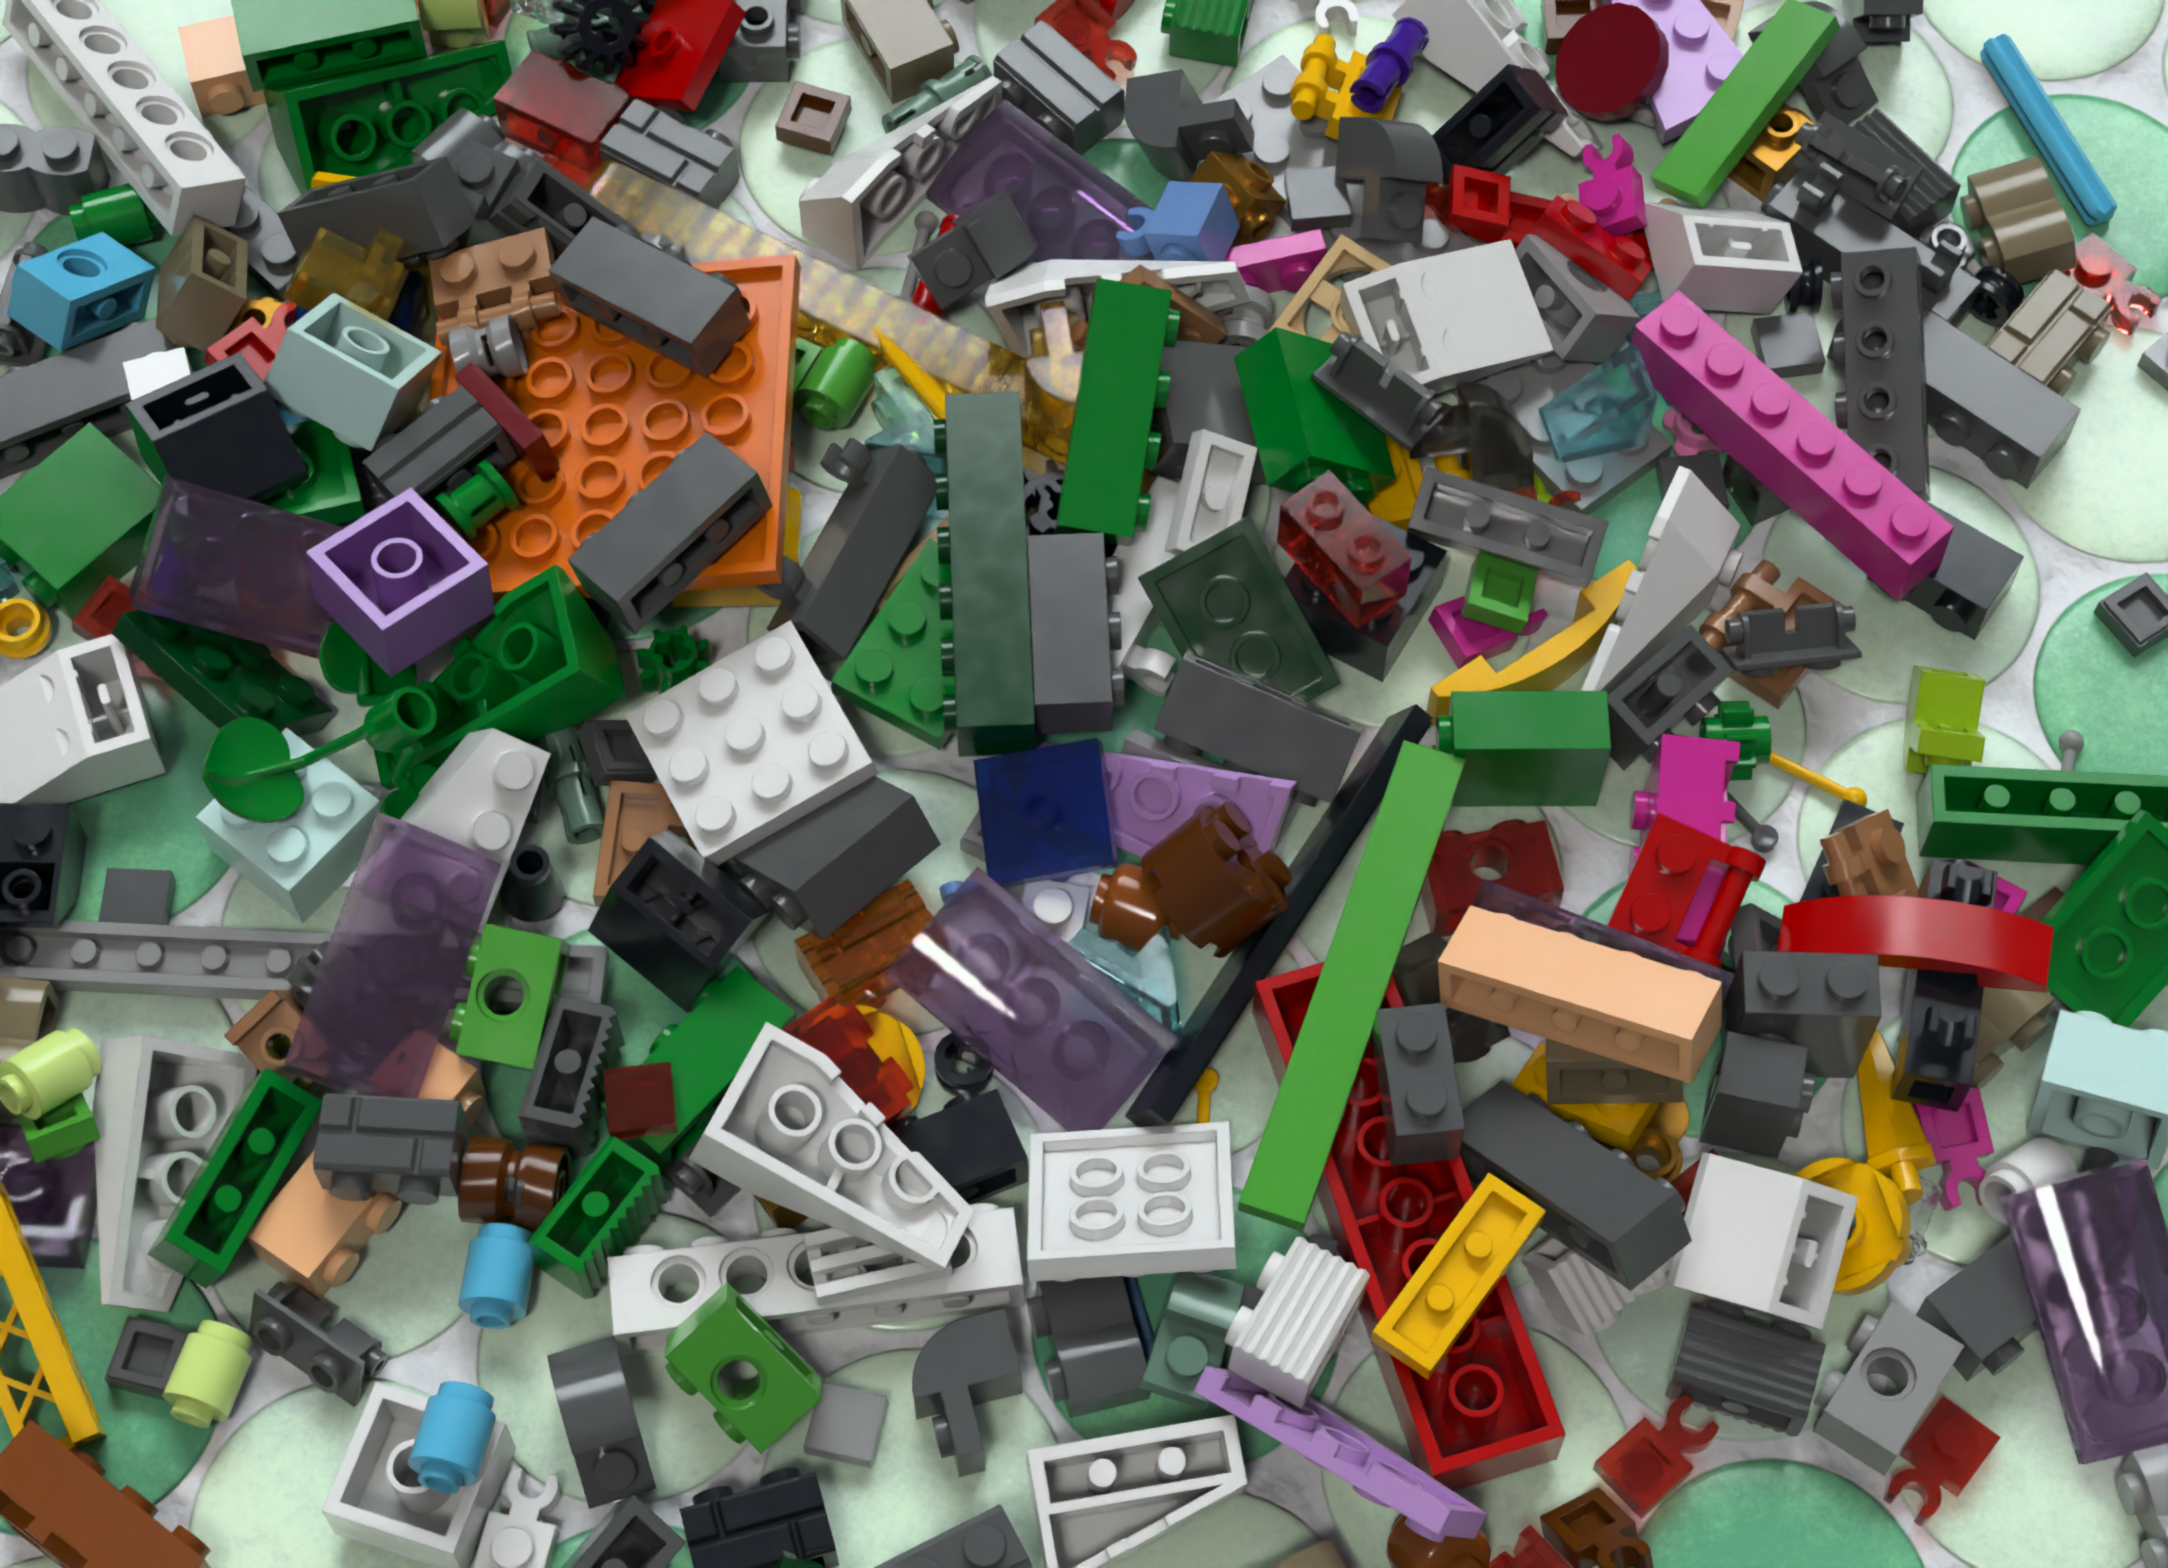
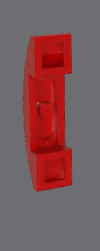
M1454 164L1450 170L1448 220L1462 231L1486 244L1511 239L1514 249H1516L1526 234L1536 235L1531 229L1552 200L1510 191L1511 176ZM1644 227L1622 235L1636 242L1644 250L1645 258L1653 264Z
M1891 895L1839 896L1784 905L1777 951L1878 955L1879 966L1977 974L1978 987L2047 993L2054 927L2013 913L1948 900Z

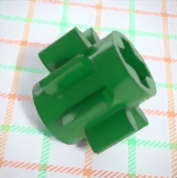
M682 625L679 630H669L663 633L658 629L653 630L654 640L650 648L637 649L636 651L638 666L644 670L639 675L641 688L644 693L657 689L659 694L712 665L708 662L712 657L710 642L708 639H704L695 643L692 637L688 635L686 625Z
M1719 701L1718 714H1714V717L1701 719L1699 738L1740 742L1739 762L1735 764L1730 780H1752V768H1756V764L1769 763L1771 755L1770 723L1767 716H1754V709H1750L1749 701Z

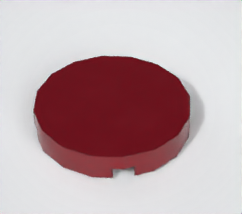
M1618 2L1597 7L1578 19L1564 36L1556 56V83L1562 97L1586 117L1602 121L1627 117L1638 110L1635 106L1642 102L1646 96L1651 99L1660 88L1669 65V43L1664 32L1659 28L1658 23L1638 6Z

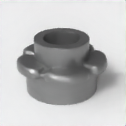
M1941 222L1935 228L1928 226L1920 232L1917 240L1935 252L1942 239L1963 251V257L1958 266L1962 270L1967 268L1968 260L1973 259L1975 256L1976 245L1974 239L1966 235L1963 228L1955 223Z

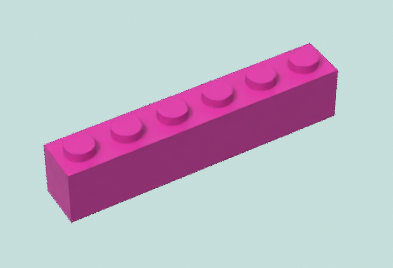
M1677 290L1635 325L1627 365L1897 602L1941 565L1954 527L1683 293Z

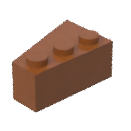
M30 1419L0 1454L1 1520L61 1568H211L205 1560L211 1550L199 1538L181 1525H178L171 1533L153 1518L158 1510L146 1498L128 1485L119 1491L102 1477L106 1470L92 1457L76 1446H73L71 1450L67 1449L33 1420Z

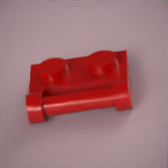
M1658 812L1602 935L1672 967L1695 971L1705 977L1716 979L1722 965V961L1718 958L1751 881H1759L1765 868L1766 860L1750 850L1731 846ZM1708 864H1712L1725 870L1726 874L1694 946H1686L1675 941V938Z

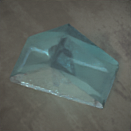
M1631 344L1540 407L1538 411L1556 460L1565 463L1646 445L1658 398L1639 347Z

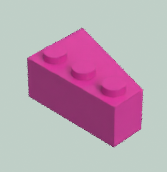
M1662 734L1644 792L1634 791L1631 800L1629 824L1630 829L1640 830V847L1632 846L1628 876L1658 812L1727 843V824L1735 822L1736 802L1727 801L1728 783L1735 764L1739 762L1740 742ZM1708 864L1675 941L1686 946H1694L1726 874L1725 870ZM1725 940V942H1724V944H1723V946H1722V949H1721V951H1720V953H1719V956H1718L1719 959L1721 958L1722 953H1723V951H1724V948H1725V945H1726V940ZM1638 951V955L1642 958L1665 964Z

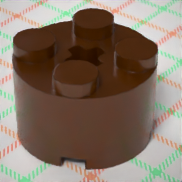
M1227 801L1218 808L1212 806L1201 808L1148 850L1141 859L1144 876L1152 870L1157 875L1161 886L1152 894L1169 920L1198 948L1202 949L1209 942L1216 945L1217 949L1213 956L1218 958L1227 956L1286 909L1287 897L1284 887L1292 882L1291 873L1282 859L1270 850L1262 854L1257 847V843L1248 834L1250 826L1246 818L1236 806Z

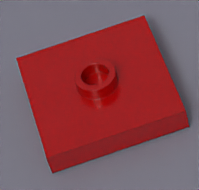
M657 0L650 13V22L643 26L639 34L647 39L648 44L644 48L633 45L630 51L634 59L633 64L622 66L607 95L620 106H629L634 99H639L655 108L657 106H664L672 110L694 112L746 12L733 0Z

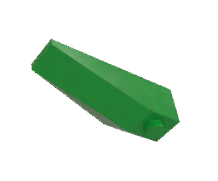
M505 40L427 54L424 57L263 90L276 146L301 195L311 189L312 178L318 171L361 177L413 164L411 151L459 108H465L478 117L481 114L490 116L517 98Z
M555 564L506 593L494 605L495 612L493 613L496 617L477 637L471 640L464 636L451 650L455 659L432 683L421 681L416 686V688L424 691L433 701L437 712V721L431 732L418 739L423 746V750L414 756L407 772L420 763H428L440 768L470 732L494 728L524 742H528L576 725L626 696L614 642L563 568ZM374 749L381 786L388 790L397 788L392 781V774L402 751L386 753Z

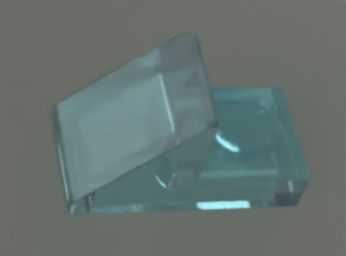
M892 365L874 374L876 400L871 402V407L876 420L883 430L865 440L864 445L869 451H874L901 443L905 448L909 447L921 454L927 462V467L934 473L947 472V456L935 457L933 419L935 418Z
M1166 925L1159 930L1134 958L1126 947L1112 938L1103 940L1084 927L1066 944L1072 982L1172 1044H1175L1182 1037L1169 929Z

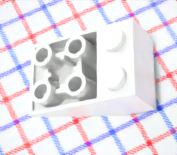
M1511 239L1399 263L1342 284L1339 304L1352 337L1359 334L1364 338L1363 341L1390 360L1385 370L1390 376H1393L1401 368L1428 390L1432 389L1437 394L1545 356L1554 351Z
M112 634L57 650L0 686V803L67 804L166 773L135 664L127 647Z

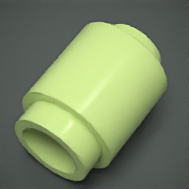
M71 1028L66 1032L55 1030L0 1063L1 1102L11 1113L15 1115L22 1114L28 1119L37 1120L92 1085L93 1077L98 1075L102 1069L97 1049L92 1041L76 1028Z
M202 1320L197 1332L187 1335L162 1394V1397L173 1405L170 1414L186 1424L199 1428H209L212 1420L226 1421L252 1361V1356L248 1353L252 1339L244 1332L227 1324L212 1320Z

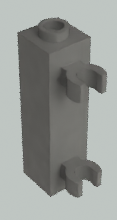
M1822 162L1819 165L1817 175L1803 166L1787 184L1779 181L1767 194L1762 203L1761 211L1766 216L1790 223L1801 265L1806 266L1811 259H1819L1822 264L1823 280L1830 285L1831 272H1841V253L1916 247L1922 266L1923 306L1956 328L1970 314L1981 281L1958 267L1963 257V251L1944 239L1938 244L1936 252L1839 190L1844 175L1827 163Z
M854 438L848 439L843 449L836 443H831L820 464L829 474L848 483L845 491L803 565L800 567L793 560L784 556L782 583L755 585L766 595L781 601L766 629L770 632L791 620L816 665L846 659L936 497L935 473L927 467V462L921 454L909 447L903 446L901 443L874 451H869L865 445Z

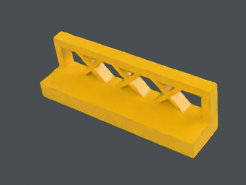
M0 1182V1276L5 1279L14 1301L5 1323L0 1321V1359L12 1333L30 1340L40 1364L30 1386L6 1377L0 1363V1407L14 1439L26 1425L37 1397L56 1403L68 1432L67 1436L57 1441L71 1450L73 1446L80 1447L107 1434L4 1184ZM19 1315L25 1330L15 1327ZM44 1379H46L51 1393L40 1390ZM11 1387L27 1392L21 1409L17 1405Z

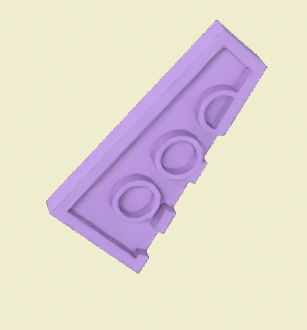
M1603 0L1604 5L1619 2L1638 6L1655 20L1659 28L1664 32L1669 43V65L1660 88L1651 99L1646 96L1644 100L1646 104H1651L1657 119L1656 129L1663 144L1684 134L1744 55L1700 0Z
M1043 742L1036 748V753L1033 756L1018 803L1047 818L1142 857L1148 850L1204 806L1218 808L1227 801L1236 806L1244 815L1250 826L1248 834L1257 843L1258 849L1264 854L1268 850L1272 852L1274 850L1298 781Z
M1205 1366L1194 1392L1300 1453L1310 1462L1351 1483L1354 1491L1367 1500L1384 1507H1391L1407 1516L1405 1520L1406 1526L1417 1534L1442 1543L1446 1536L1476 1538L1487 1513L1310 1396L1301 1409L1227 1369Z

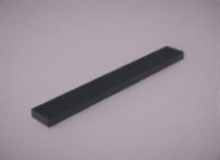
M1417 704L1389 716L1288 867L1292 876V882L1284 887L1287 897L1286 909L1234 949L1125 1114V1117L1137 1127L1163 1125L1170 1123L1254 996L1255 982L1265 979L1383 799L1403 741L1406 740L1419 744L1432 724L1431 720L1433 717Z

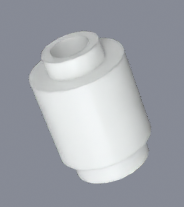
M2034 1138L1987 1169L1985 1177L1979 1186L1980 1201L1985 1211L1995 1221L2004 1225H2023L2077 1185L2078 1171L2072 1156L2059 1143L2049 1138Z

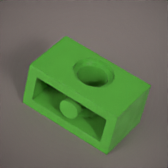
M485 923L481 939L473 937L466 954L464 974L465 976L472 977L467 1003H457L451 1021L450 1041L458 1042L455 1054L468 1060L532 1072L554 999L557 996H561L572 946L560 938ZM504 982H519L523 989L521 1006L512 1014L498 1015L492 1005L494 991Z
M728 1282L720 1287L667 1336L665 1358L669 1362L665 1365V1368L673 1381L690 1396H694L699 1391L717 1409L713 1416L720 1428L738 1444H742L747 1439L760 1454L822 1399L821 1376ZM742 1360L752 1364L758 1373L752 1380L737 1384L726 1380L720 1373V1370L729 1362Z

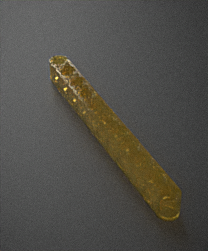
M612 160L602 161L582 186L583 190L636 228L635 232L639 236L644 231L655 233L657 236L660 234L667 235L677 246L684 245L686 252L691 257L699 259L700 263L795 254L801 267L797 336L823 349L826 346L834 345L839 338H850L866 346L877 358L878 366L875 369V374L915 393L886 359L872 325H874L907 352L950 394L1020 391L1022 445L1065 466L1078 383Z

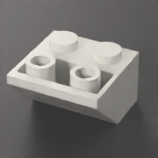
M1645 202L1647 226L1644 227L1662 302L1679 290L1701 310L1772 314L1803 273L1790 223L1751 210L1704 207L1702 209L1689 205Z
M1702 1152L1684 1217L1692 1241L1673 1256L1666 1284L1776 1320L1823 1330L1858 1197L1804 1178Z

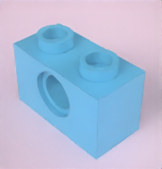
M102 231L17 264L11 281L12 291L7 315L61 352L145 317L155 267Z

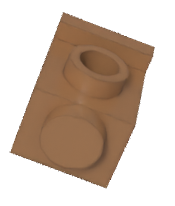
M290 989L269 991L224 1035L232 1045L238 1046L260 1072L268 1068L306 1092L319 1085L332 1072L334 1066L329 1062V1059L341 1049L338 1041L317 1018L309 1015L302 1009ZM280 1034L286 1035L292 1044L290 1054L284 1059L273 1049L274 1040Z

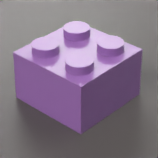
M411 487L306 551L315 600L390 677H393L495 612L488 563Z

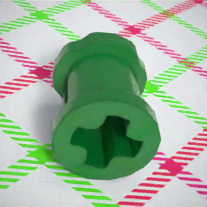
M486 460L481 461L477 465L478 473L451 494L440 493L434 498L448 521L469 543L478 537L476 530L505 507L513 510L520 505L507 482Z

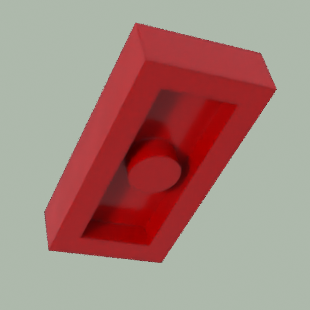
M1556 195L1531 231L1629 301L1653 267V264L1645 258L1644 250L1630 238L1622 235L1615 237L1596 223V216L1583 204L1574 200L1565 201Z

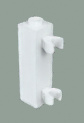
M1158 475L1147 493L1151 495V502L1145 532L1134 530L1130 544L1128 546L1118 545L1112 556H1117L1118 594L1107 595L1108 612H1120L1122 649L1110 651L1111 669L1123 668L1124 686L1127 680L1131 679L1147 692L1159 697H1165L1175 678V674L1171 670L1176 663V658L1158 649H1145L1161 619L1138 580V577L1143 573L1176 556L1164 550L1181 481L1175 483Z

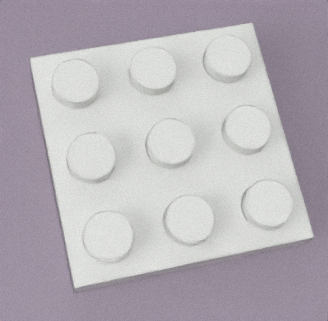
M791 620L624 714L699 854L715 867L879 774Z
M1229 1121L1030 1134L1027 1240L1029 1282L1049 1280L1066 1282L1081 1278L1139 1277L1145 1274L1206 1273L1213 1270L1237 1269Z

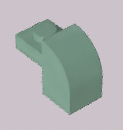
M1174 1273L1155 1328L1153 1346L1139 1388L1205 1410L1209 1400L1194 1392V1389L1205 1366L1220 1368L1227 1345L1224 1343L1231 1323L1239 1311L1244 1285L1209 1273Z

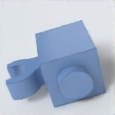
M1169 181L1155 211L1146 207H1134L1128 210L1127 216L1134 231H1118L1116 239L1123 254L1131 257L1143 256L1152 252L1155 261H1224L1240 228V224L1223 183Z

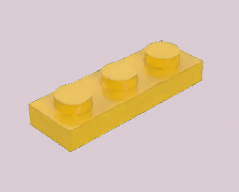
M1488 1173L1376 1325L1370 1340L1428 1380L1544 1220L1546 1210L1491 1173Z

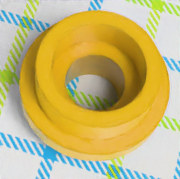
M12 598L0 603V655L10 659H24L39 653L47 645L52 635V623L46 610L39 604L24 598ZM30 627L27 632L18 636H12L18 628Z

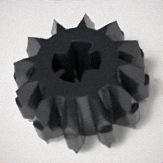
M554 0L552 9L565 14L564 22L550 24L549 31L554 35H567L560 43L557 51L560 56L566 58L576 54L575 67L577 69L588 72L595 63L599 73L607 75L613 72L615 59L625 66L633 64L634 59L628 48L629 44L642 48L648 44L647 39L642 35L635 34L636 26L646 25L650 22V15L643 12H633L641 0H572L571 3ZM596 12L609 18L608 29L600 28L604 35L591 31V19L598 20L600 18Z

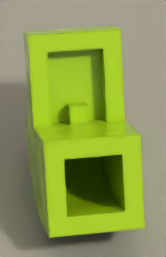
M1914 665L1905 721L1903 766L1905 771L1927 774L1930 764L1971 766L1972 761L1982 763L1986 737L1977 729L1986 681L1984 678L1975 673Z

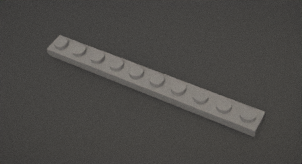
M61 920L56 928L0 927V956L5 964L0 969V976L50 981L54 990L261 1000L271 990L290 989L292 991L293 986L287 979L298 959L302 955L307 958L314 949L327 940L334 949L342 946L347 954L372 979L364 989L355 995L362 1004L381 989L397 1007L455 1009L458 1002L467 1003L472 977L465 976L464 967L471 940ZM570 944L572 947L561 996L604 1005L610 960L608 947ZM507 981L499 985L492 996L494 1011L515 1012L522 1004L523 989L517 981Z

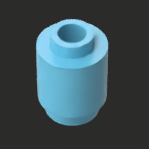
M487 1223L479 1227L477 1238L469 1242L458 1305L461 1310L470 1314V1321L473 1324L489 1329H505L510 1326L511 1321L519 1320L526 1316L535 1257L532 1256L534 1253L531 1252L532 1249L527 1242L532 1236L528 1230L512 1224Z
M447 1381L440 1384L437 1395L428 1398L408 1460L410 1468L419 1474L418 1482L442 1493H457L460 1486H470L477 1482L496 1421V1416L491 1411L494 1398L490 1393L468 1383Z

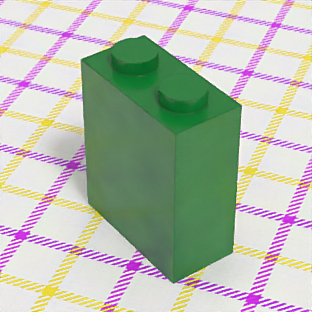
M1275 327L1234 357L1267 486L1296 493L1300 497H1311L1331 503L1334 502L1336 497L1357 507L1369 503L1374 498L1376 492L1396 480L1384 433L1311 378L1312 373L1333 355L1329 352L1332 343Z
M90 422L0 496V569L8 572L13 567L25 578L22 580V584L37 603L45 609L54 604L71 620L156 550L166 536H172L162 486Z
M1451 691L1447 716H1437L1436 745L1431 747V749L1466 759L1464 771L1451 807L1596 806L1611 751L1607 691Z

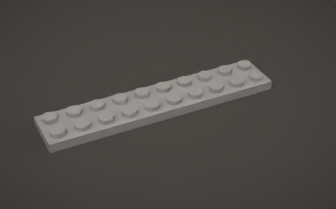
M1282 55L1211 102L1236 99L1255 132L1253 152L1242 153V155L1249 160L1257 162L1269 171L1274 178L1272 186L1286 200L1284 170L1336 166L1338 140L1324 135L1328 124L1327 120L1314 115L1308 120H1299L1293 116L1291 112L1290 91L1294 79L1301 72ZM1346 179L1351 209L1350 226L1320 229L1327 248L1326 253L1338 237L1343 234L1391 266L1475 247L1427 198L1425 199L1422 243H1402L1360 238L1364 180ZM1286 202L1278 215L1290 226ZM1302 230V231H1294V232H1295L1296 234H1298V233H1303V232L1312 231V230ZM1348 272L1338 277L1346 283L1366 276L1370 272ZM1555 351L1449 390L1529 473L1532 471L1540 478L1546 490L1565 509L1590 515L1654 469L1658 458L1670 457L1672 444L1591 362L1562 360Z

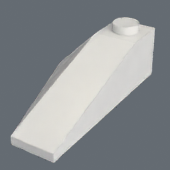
M1406 0L1392 14L1396 21L1411 17L1422 22L1428 30V34L1424 37H1429V42L1420 51L1418 56L1425 57L1426 60L1476 93L1507 64L1520 66L1522 69L1536 70L1568 113V116L1551 132H1544V138L1573 157L1583 156L1584 147L1588 144H1592L1598 151L1603 148L1602 143L1586 117L1562 97L1558 85L1552 84L1547 75L1550 73L1549 68L1553 66V63L1547 53H1545V50L1534 48L1524 39L1521 32L1529 24L1512 0Z
M994 76L985 79L837 161L821 178L816 177L812 179L804 188L799 199L802 235L858 271L1003 117L1002 81Z
M1050 259L1039 263L1026 262L1018 265L999 279L992 278L985 295L986 308L1020 365L1081 349V347L1069 340L1068 333L1076 321L1084 320L1088 323L1092 295L1097 278L1120 281L1139 264L1212 312L1251 302L1249 290L1236 263L1231 261Z
M1679 466L1649 530V540L1638 568L1642 572L1632 570L1615 616L1618 623L1617 625L1609 624L1580 691H1607V695L1610 694L1680 634L1710 604L1719 583L1730 587L1744 554V552L1734 549L1741 525L1690 469Z
M766 1022L691 1153L689 1160L753 1195L943 1272L975 1210L919 1152H911L883 1123L886 1117L871 1102L866 1105L839 1077L842 1071L827 1055Z
M148 1035L101 1040L99 1056L102 1069L96 1077L93 1100V1118L101 1137L94 1141L102 1305L168 1313L184 1276L147 1254L247 1085L256 1078L257 1067L242 1053Z

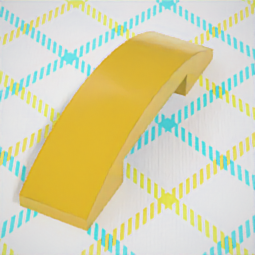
M1629 559L1582 589L1573 619L1575 623L1498 673L1480 655L1432 686L1426 711L1433 717L1431 720L1432 725H1436L1437 716H1447L1451 691H1552L1572 677L1597 653L1609 624L1617 625L1618 620L1615 619L1625 591L1624 588L1632 570L1637 571V567Z

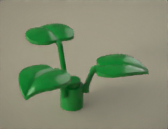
M333 621L326 629L319 645L320 667L326 681L333 689L344 694H357V703L360 707H372L365 715L364 724L313 751L290 760L288 742L275 726L261 718L243 717L235 719L220 728L213 736L201 767L203 780L217 802L232 814L251 822H277L293 814L303 803V786L294 771L306 768L366 739L367 743L375 750L386 753L402 751L392 774V781L398 789L389 793L383 799L380 808L381 821L384 833H386L392 825L397 824L419 797L418 793L439 769L428 763H420L407 772L414 756L423 750V746L418 739L433 730L437 721V712L431 698L424 691L415 687L417 679L415 663L390 677L336 621Z

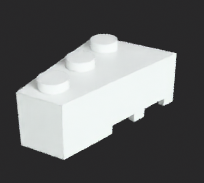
M494 728L468 733L421 789L417 800L398 823L392 825L379 840L381 842L360 869L349 876L341 888L454 935H482L484 924L487 923L551 753Z
M1233 1414L1027 1450L1026 1466L1044 1568H1107L1241 1495L1248 1484L1236 1419Z

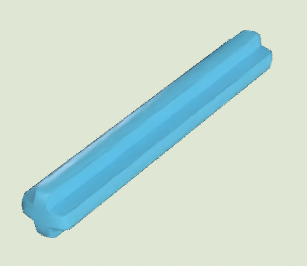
M2007 34L1989 38L1983 44L1984 48L1980 52L1982 60L2081 217L2091 227L2108 222L2114 217V212L2117 209L2115 200L2012 38Z

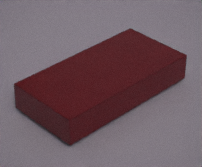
M469 363L454 375L459 386L462 385L477 400L480 406L499 423L517 456L542 482H545L560 470L558 466L560 463L544 434L476 364Z

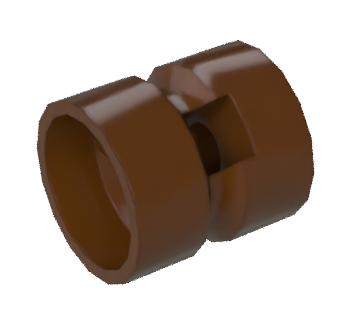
M472 1136L467 1144L460 1172L458 1213L461 1222L478 1224L503 1223L507 1217H512L516 1226L536 1231L569 1188L570 1152L568 1147L530 1142L522 1151H517L512 1140ZM518 1180L524 1181L523 1192L516 1191Z

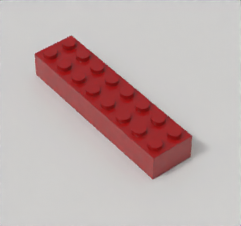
M1324 962L1255 982L1252 1014L1279 1088ZM1393 976L1381 1009L1404 1007ZM1373 1033L1317 1191L1333 1239L1338 1240L1337 1250L1339 1256L1345 1262L1354 1263L1358 1269H1366L1370 1274L1366 1292L1359 1307L1369 1339H1371L1372 1331L1474 1193L1460 1153L1458 1159L1391 1166L1372 1047ZM1505 1274L1428 1380L1370 1340L1415 1466L1452 1491L1460 1490L1557 1460L1566 1434Z

